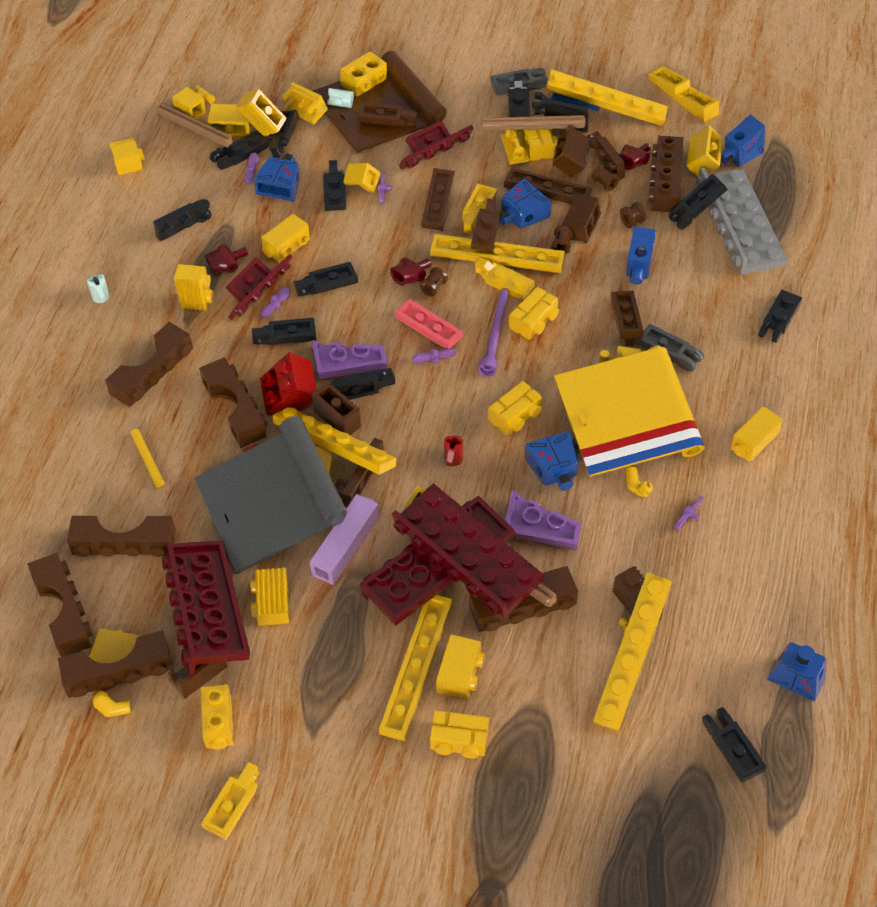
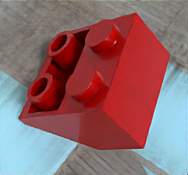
M288 352L260 377L266 415L273 416L285 408H295L297 411L304 410L312 403V394L317 391L311 361L291 352Z

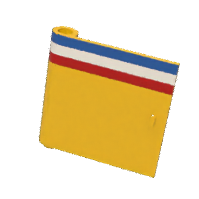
M653 346L646 351L554 375L589 477L681 452L683 457H692L700 454L705 449L665 347Z

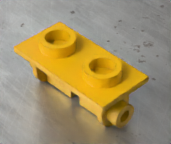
M505 130V134H501L500 138L509 165L530 162L521 132H518V130Z

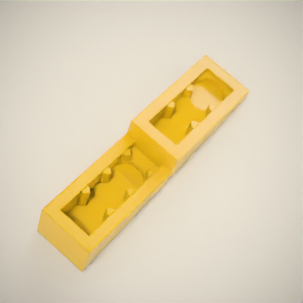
M664 66L647 74L650 81L703 123L719 115V100L691 87L690 79Z

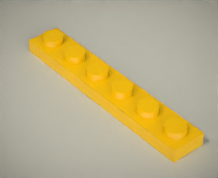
M550 70L546 90L659 126H663L665 123L668 106L562 72Z
M434 234L430 249V256L473 262H476L480 257L489 260L490 263L493 261L503 266L555 273L562 272L565 251L495 242L493 253L471 249L472 239L440 234Z
M285 408L283 411L273 415V424L279 427L287 418L293 416L302 418L314 444L378 475L396 467V457L387 454L384 450L368 445L365 441L351 437L348 433L332 428L331 425L315 420L312 416H307L295 408Z
M647 572L593 723L619 732L672 586L671 580Z
M436 595L423 605L379 727L380 735L401 741L406 740L452 607V599Z

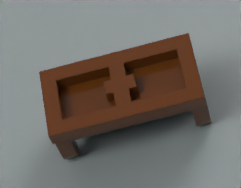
M575 196L562 225L570 227L575 232L571 240L588 243L601 215L599 198Z
M227 662L199 664L195 666V674L189 675L186 665L177 673L174 670L168 672L169 681L186 699L228 666Z

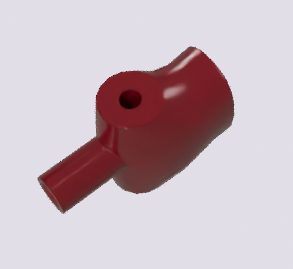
M645 143L636 148L626 144L619 154L624 161V169L633 170L634 168L646 165L650 159V153H648L651 149L650 145Z
M223 244L218 246L213 252L206 254L205 258L213 275L221 272L233 273L238 269L236 260L248 256V252L245 247L232 252L227 245Z
M404 257L398 265L390 269L391 277L401 286L420 282L426 277L424 269L431 267V261L427 258L416 263Z

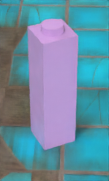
M355 495L346 508L347 515L344 521L333 527L311 559L310 567L313 576L332 585L338 580L379 519L378 503L369 497Z

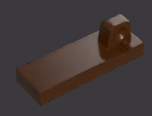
M433 169L421 222L422 228L443 231L455 171Z
M634 291L611 292V303L620 340L624 339L626 346H635V339L643 338L644 330Z
M374 438L370 445L384 450L383 441ZM358 465L349 480L338 478L334 486L345 508L348 507L356 494H362L374 472Z

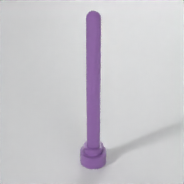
M507 289L500 291L486 355L479 361L478 372L483 376H493L497 370L498 364L495 359V353L509 295Z

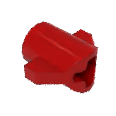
M447 436L444 439V460L447 466H457L463 461V439H461V436Z

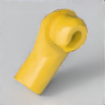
M631 466L625 469L628 490L639 497L649 496L653 490L652 484L650 482L647 483V481L641 482L638 480L636 467Z
M104 691L97 692L92 700L95 709L105 717H114L132 712L130 700L114 702Z

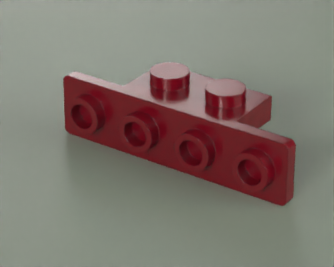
M441 120L408 136L405 141L413 154L402 159L399 164L400 169L406 167L408 169L413 168L420 160L424 158L429 160L440 150L445 152L457 142L464 143L470 139V134L474 130L473 126L470 125L450 135Z
M289 254L272 271L257 257L252 260L226 286V289L240 301L228 317L231 320L236 315L241 317L248 310L249 307L247 305L251 301L255 303L263 295L261 291L265 287L269 289L277 281L275 277L279 273L284 275L291 267L289 262L293 256Z

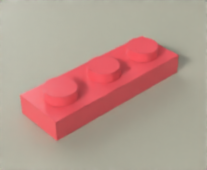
M411 299L407 300L395 312L396 319L444 349H451L463 337L462 330Z

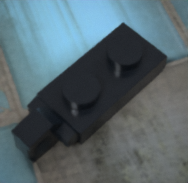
M514 73V85H509L508 89L509 117H529L528 85L523 84L522 73Z
M297 110L281 111L286 116L285 122L277 133L268 135V146L273 155L272 157H281L284 152V146L288 145L299 117Z
M329 160V171H325L323 175L325 211L346 210L343 170L338 171L337 160Z
M346 262L308 272L309 275L304 277V279L294 281L295 291L299 297L358 283V277L351 262Z
M314 318L270 321L268 325L262 328H252L253 344L276 345L316 341Z
M388 368L332 380L330 383L334 385V388H337V391L347 396V399L352 400L377 394L379 389L394 385L395 376L392 369Z

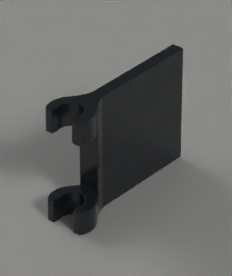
M535 92V99L541 100L540 102L532 101L535 115L585 116V127L574 129L582 132L588 131L589 107L551 100L542 92Z

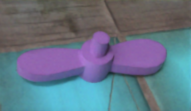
M252 153L249 156L247 172L244 176L245 183H251L254 179L256 165L259 161L257 153Z
M382 173L381 184H378V192L380 193V203L385 204V192L392 190V185L387 186L385 184V173Z
M282 288L277 295L272 296L270 304L261 311L262 318L269 317L274 309H278L280 303L289 297L290 292L288 288Z
M433 349L429 353L415 354L412 359L416 364L430 360L434 364H438L440 358L452 357L456 354L455 349H446L438 352L436 349Z
M700 496L692 507L687 506L682 513L683 516L675 525L676 530H679L687 519L693 518L696 521L699 519V516L695 514V509L700 505L704 497Z

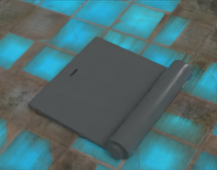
M298 416L287 418L280 424L281 434L195 477L236 574L330 526L341 524L347 515L345 506L302 418Z

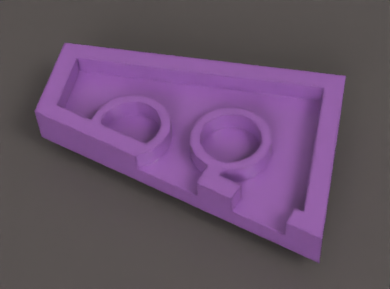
M312 340L319 379L388 368L384 346L355 344L352 347L341 346V342H332L331 345L320 344V341Z
M512 490L505 521L515 530V536L512 538L567 549H577L581 530L580 523L556 511L546 510L540 507V503L534 500L528 501L520 497V493Z

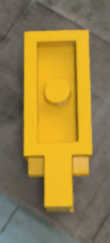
M481 184L476 185L463 209V233L470 235L473 233L480 208L486 209L487 199H495L498 189Z
M480 257L475 262V272L485 279V283L499 290L507 289L509 295L521 301L535 286L534 280L493 261L490 263L489 260Z
M248 762L241 775L235 773L233 777H229L201 824L203 829L225 840L228 839L256 792L258 785L255 781L260 774L258 766Z

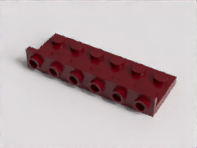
M434 483L402 513L396 510L392 513L394 528L401 535L407 534L417 549L420 551L424 549L428 552L430 559L437 566L442 564L453 580L463 582L466 585L467 591L473 597L477 598L479 596L484 600L485 606L493 614L498 612L505 618L545 579L542 572Z
M479 495L462 506L505 543L515 536V530ZM409 544L404 548L403 552L395 558L387 560L383 567L375 573L367 575L359 585L362 596L365 599L369 598L396 626L455 580L449 576L447 569L442 564L437 566L430 559L428 552L424 549L420 551L413 544Z
M223 540L167 544L166 554L162 555V568L168 572L165 575L166 587L171 588L169 601L170 606L175 607L173 621L174 626H179L177 641L179 646L183 645L181 661L183 666L187 665L188 674L194 675L195 666L199 664L249 660L250 649Z

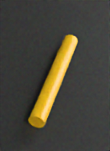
M133 429L130 434L155 486L161 488L165 485V482L139 429Z

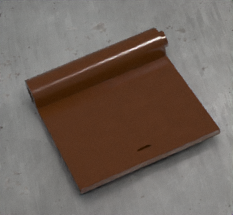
M388 51L381 58L387 63V79L358 97L354 95L351 108L327 105L329 88L348 91L341 86L340 81L313 90V92L322 96L328 108L325 112L326 116L357 153L429 127L441 120L443 121L446 116V108L395 51ZM364 102L402 106V109L407 111H416V127L361 123L358 121L361 104Z

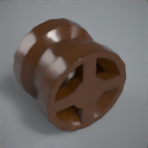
M634 202L631 204V207L620 209V217L627 228H632L636 223L646 221V212L641 203Z

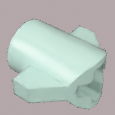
M328 89L329 100L327 105L352 107L354 92Z
M98 274L87 278L92 300L96 303L107 301L110 295L104 275Z

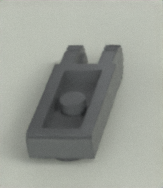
M543 68L518 70L490 77V82L496 95L508 93L509 85H514V73H522L523 84H527L529 89L544 88L548 80Z
M649 324L644 330L643 338L637 339V344L646 349L653 346L665 347L671 361L679 364L681 368L693 372L697 367L696 362H701L704 358L703 353L689 345L690 343L652 324Z

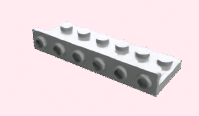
M705 167L700 168L699 176L696 177L697 187L711 175H708ZM744 169L715 173L714 175L728 190L709 206L712 220L715 219L718 233L724 239L725 249L732 256L733 266L737 267L740 275L786 267L788 259Z

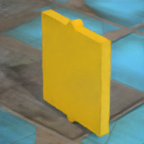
M99 628L89 657L99 663L117 662L125 658L132 651L136 639L140 635L124 633L121 629L113 631Z

